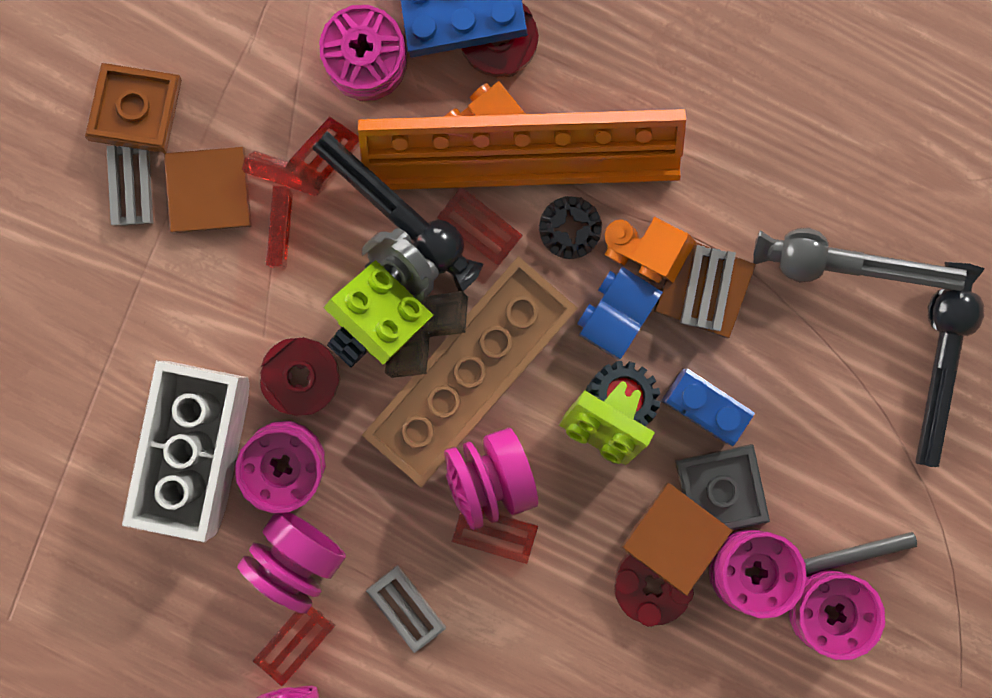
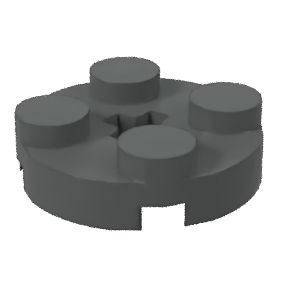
M396 228L391 233L379 232L363 246L362 256L367 253L370 261L365 265V268L376 260L420 303L432 292L434 280L439 276L438 269L434 263L425 259L419 250L412 245V240L405 231Z

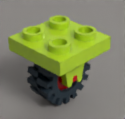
M375 260L325 305L324 309L341 326L327 346L350 368L367 353L376 357L384 365L432 318L433 314Z
M616 361L612 366L610 364L604 366L587 385L586 390L567 410L559 426L564 428L566 434L576 442L582 444L589 443L599 449L601 456L615 464L622 463L626 466L649 445L655 432L645 426L657 415L655 411L660 408L661 401L656 400V398L661 393L659 388L653 389L652 387L656 382L654 376L652 375L648 379L644 376L648 371L642 366L637 371L634 369L636 364L629 361L623 366L622 361Z

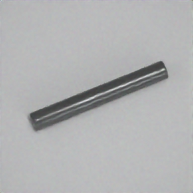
M909 532L803 559L806 565V575L917 547V540L915 534Z

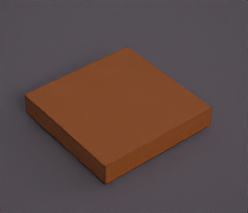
M101 63L85 134L86 139L91 142L167 153L182 82L180 75Z
M244 147L164 153L171 233L251 227Z
M695 243L674 283L665 279L661 290L663 293L657 301L654 312L681 321L694 248L696 245H705ZM703 256L692 318L698 319L710 257ZM735 257L721 331L700 329L724 338H730L756 264ZM718 259L707 321L713 320L724 263L722 259Z
M666 483L620 548L680 593L687 596L733 530L673 485Z

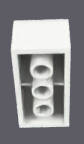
M156 361L122 526L200 542H206L216 535L226 509L249 397L248 377L170 361Z

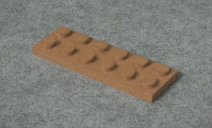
M518 256L362 436L422 488L445 461L444 450L451 447L457 448L578 308Z

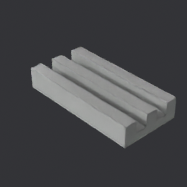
M107 146L111 225L153 224L149 151L123 146ZM138 154L142 216H136L133 155ZM119 155H123L126 217H122Z
M700 245L695 246L680 324L721 331L736 255L735 252H726ZM706 256L710 258L697 319L692 318L691 315L702 258ZM718 259H722L724 263L713 320L707 321Z
M398 565L375 584L367 588L366 592L414 653L446 629V626ZM395 578L398 580L434 628L430 631L427 629L392 584V580ZM383 587L387 590L422 635L421 638L415 639L380 594L379 590Z

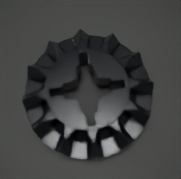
M564 196L551 202L541 216L539 223L541 240L552 254L560 258H581L590 253L601 238L602 221L595 206L582 197ZM566 211L570 212L574 222L587 223V226H583L582 229L576 231L575 244H572V240L567 232H554V229L565 224Z

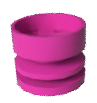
M351 5L336 12L325 24L319 39L320 58L332 83L344 95L359 101H373L391 94L398 87L407 69V50L399 26L384 10L371 5ZM362 42H367L371 51H365L363 58H359L354 48L358 49L361 47Z
M292 421L272 422L258 429L240 450L235 465L236 483L244 498L256 508L270 513L291 512L305 505L316 493L326 467L325 451L318 437L306 426ZM283 455H287L290 457L288 464L293 470L285 468L283 472L276 469L278 462L273 458L280 459Z
M509 427L484 436L485 455L480 456L470 441L463 443L466 462H464L456 447L444 450L447 466L446 477L452 497L458 510L461 511L473 530L483 527L484 522L481 508L491 523L498 521L499 511L497 502L502 501L507 511L513 516L538 506V493L529 462L518 437Z
M291 512L274 513L262 530V533L273 547L270 548L260 543H253L249 549L253 557L243 556L238 564V569L259 592L270 600L298 613H307L312 606V600L309 596L318 597L322 592V588L311 576L312 573L326 579H331L346 558V554L324 533Z
M753 529L736 531L730 534L708 566L710 583L717 597L729 607L760 619L778 617L791 610L802 597L807 582L806 565L796 546L785 537ZM753 566L759 568L758 575H753L752 577L745 575L746 568H752Z
M821 571L807 576L802 597L789 610V621L795 635L814 651L834 660H853L867 654L879 642L885 627V608L878 592L865 580L839 571ZM827 605L836 606L835 610L839 613L836 620L828 619L829 615L824 612Z

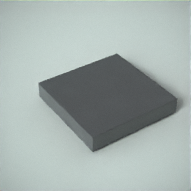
M753 444L675 460L682 493L731 530L770 522Z

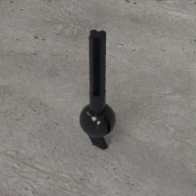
M328 131L314 144L312 149L379 209L394 225L410 236L412 245L419 250L425 259L435 264L439 274L447 271L452 275L459 293L464 292L478 278L483 263L468 260L462 256L464 240L455 226L439 219L428 223Z
M945 262V267L966 270L963 291L940 289L931 297L928 305V320L930 325L936 331H939V337L915 461L916 464L936 468L940 464L964 336L974 334L980 328L984 319L983 301L979 295L972 292V287L985 268L970 263Z

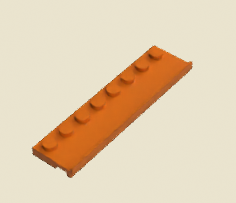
M685 109L358 119L361 162L391 190L680 181L681 178L680 164L681 157H683L686 130Z

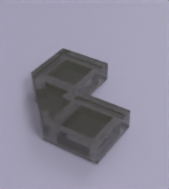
M463 291L430 295L421 302L433 316L386 362L385 373L388 376L396 378L426 374L430 337L465 333L468 296Z

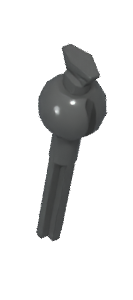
M811 228L792 230L785 235L784 240L773 239L764 232L759 231L753 253L754 264L766 261L779 262L782 273L789 279L799 283L812 282L820 278L824 271L963 291L967 273L963 269L829 247V242L822 233Z

